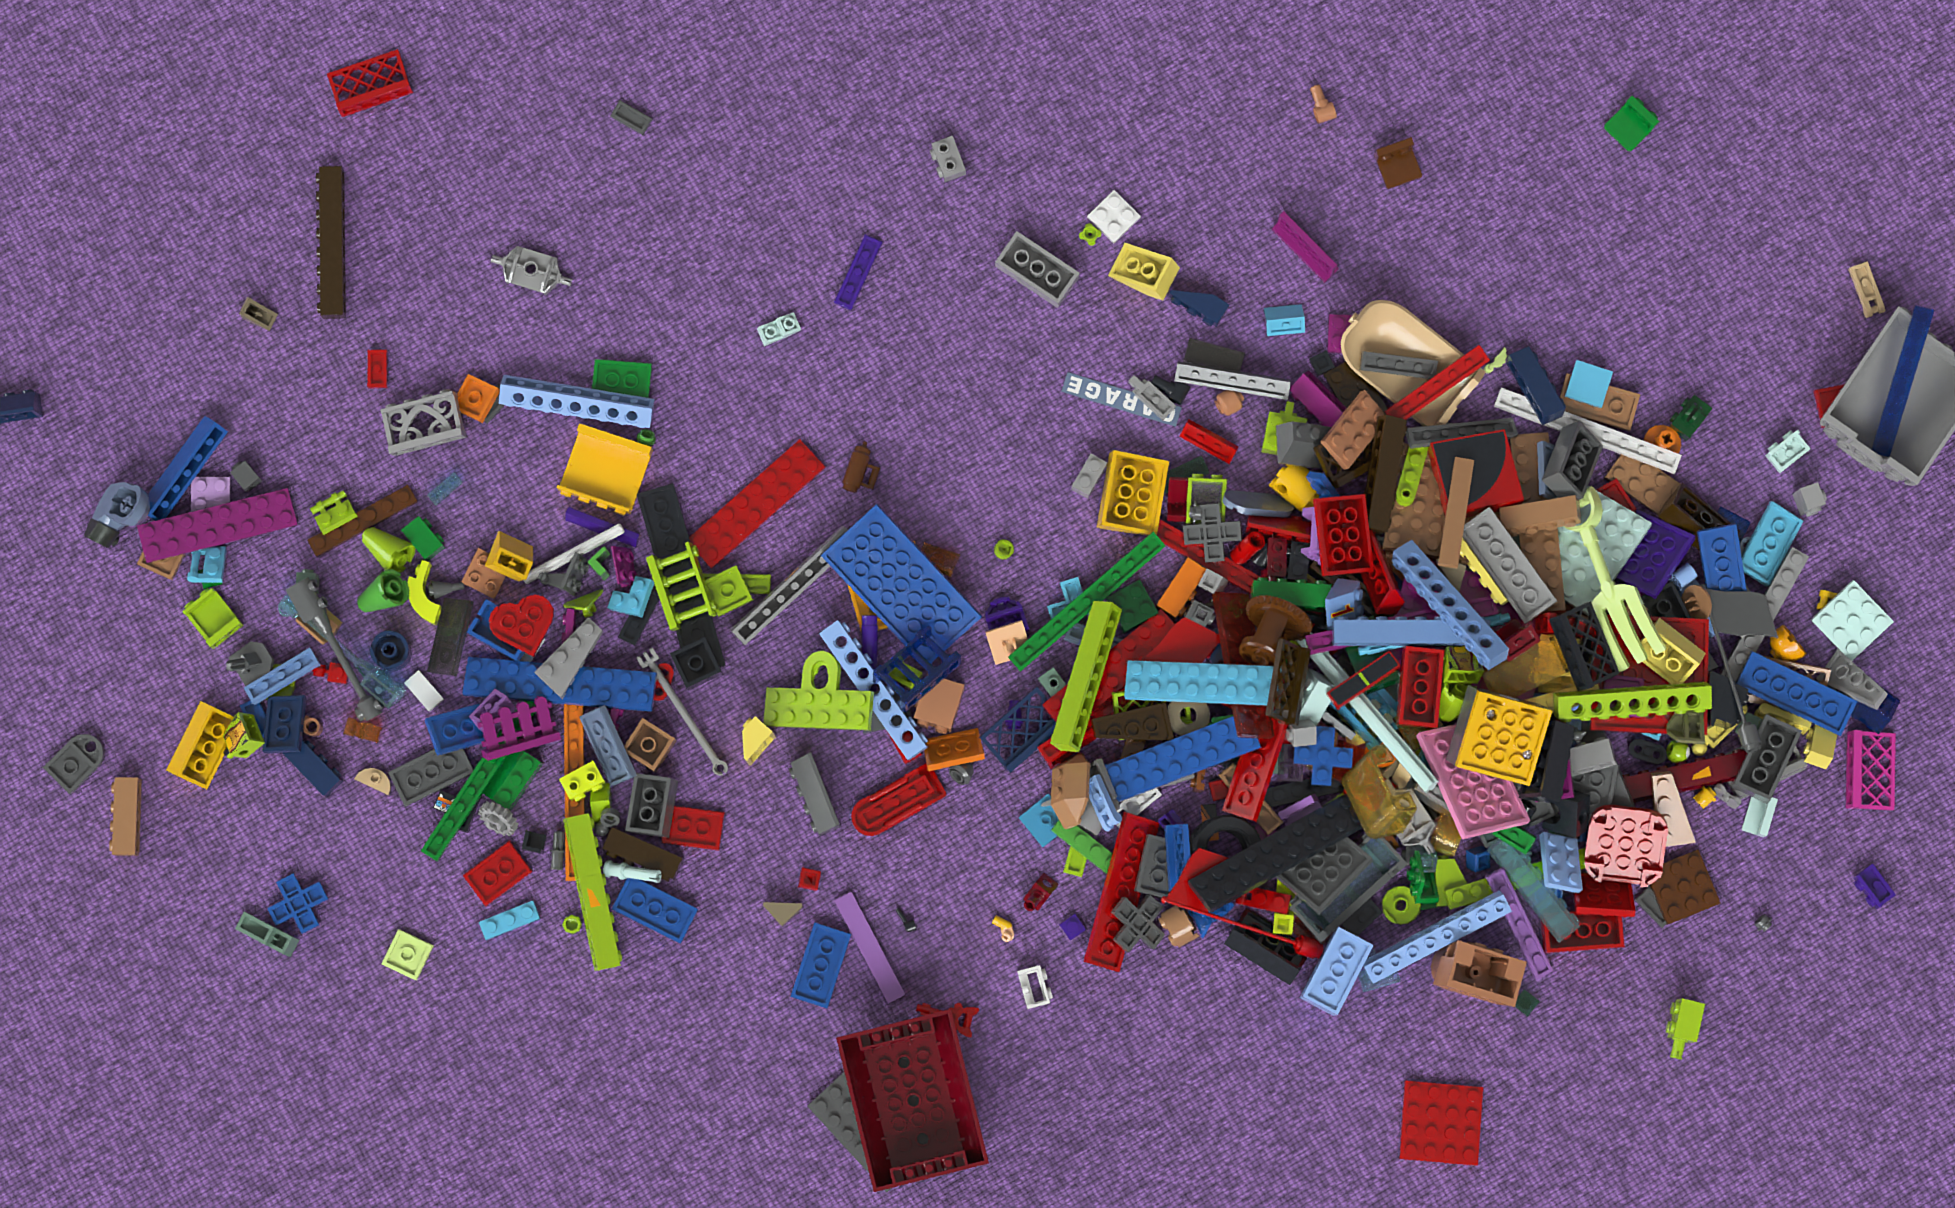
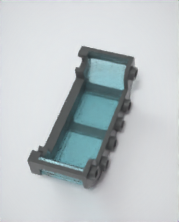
M1377 829L1374 832L1369 830L1361 837L1363 841L1358 845L1373 858V862L1320 915L1298 896L1290 901L1291 906L1289 910L1295 913L1320 943L1391 878L1408 865Z

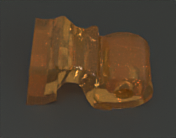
M348 717L343 735L356 736L359 739L378 743L382 727L367 722L360 723L356 719Z

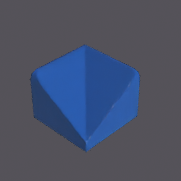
M1483 846L1466 850V868L1473 872L1490 868V850Z

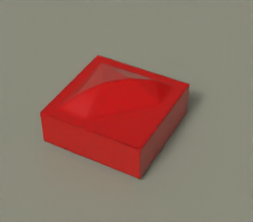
M802 867L798 887L817 891L821 871Z

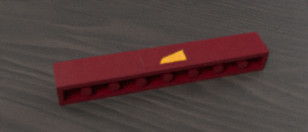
M1737 749L1728 755L1719 753L1710 759L1701 757L1695 759L1692 763L1683 761L1675 764L1674 767L1661 766L1656 768V771L1642 770L1637 773L1638 775L1630 776V774H1624L1622 776L1633 802L1636 803L1653 799L1651 773L1671 771L1678 793L1686 792L1703 786L1708 787L1734 781L1747 752L1743 749Z

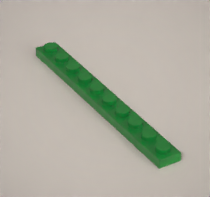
M1154 532L1150 533L1008 656L1010 661L1021 672L1086 616L1091 610L1093 601H1103L1166 547L1165 544Z
M524 701L529 707L535 706L532 701ZM536 712L530 713V714H531V718L534 717V715L536 714ZM518 717L512 718L515 732L521 730ZM500 729L499 733L497 734V737L503 735L502 729ZM508 755L489 761L483 757L481 758L421 849L422 853L437 862L440 860Z

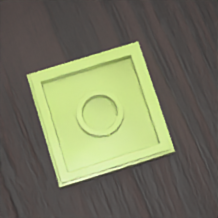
M398 929L383 959L382 965L417 981L434 945Z

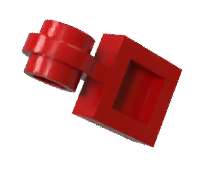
M330 662L329 670L326 669V665L320 664V666L311 671L313 676L324 677L325 674H328V682L348 683V676L340 663Z

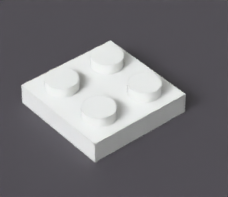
M1114 190L1087 218L1114 244L1141 216Z

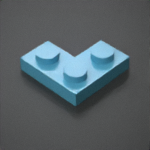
M635 576L630 593L613 590L607 608L612 611L643 617L654 581Z
M1078 577L1060 582L1065 601L1047 606L1051 619L1083 592Z

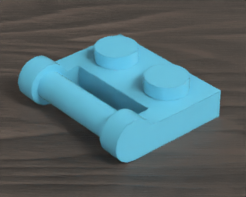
M214 546L191 552V568L187 575L189 582L223 583L227 553L226 546ZM200 555H205L203 574H198Z

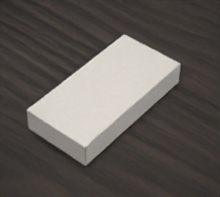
M419 670L404 682L429 712L444 700Z

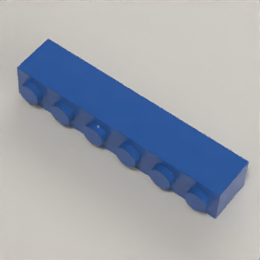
M203 417L149 492L150 511L148 516L157 521L168 516L228 432L210 418Z

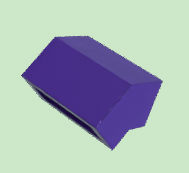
M1173 809L1158 820L1164 830V825L1184 824Z

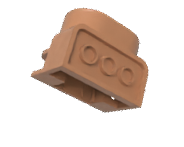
M1457 940V942H1452L1435 953L1431 962V974L1434 979L1433 985L1490 1003L1515 1007L1527 962L1503 955V950L1487 948L1484 944L1465 943Z

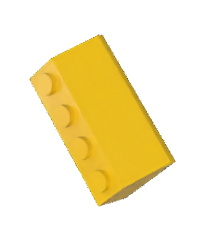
M200 701L166 771L207 790L224 757L223 751L227 745L223 735L234 717Z

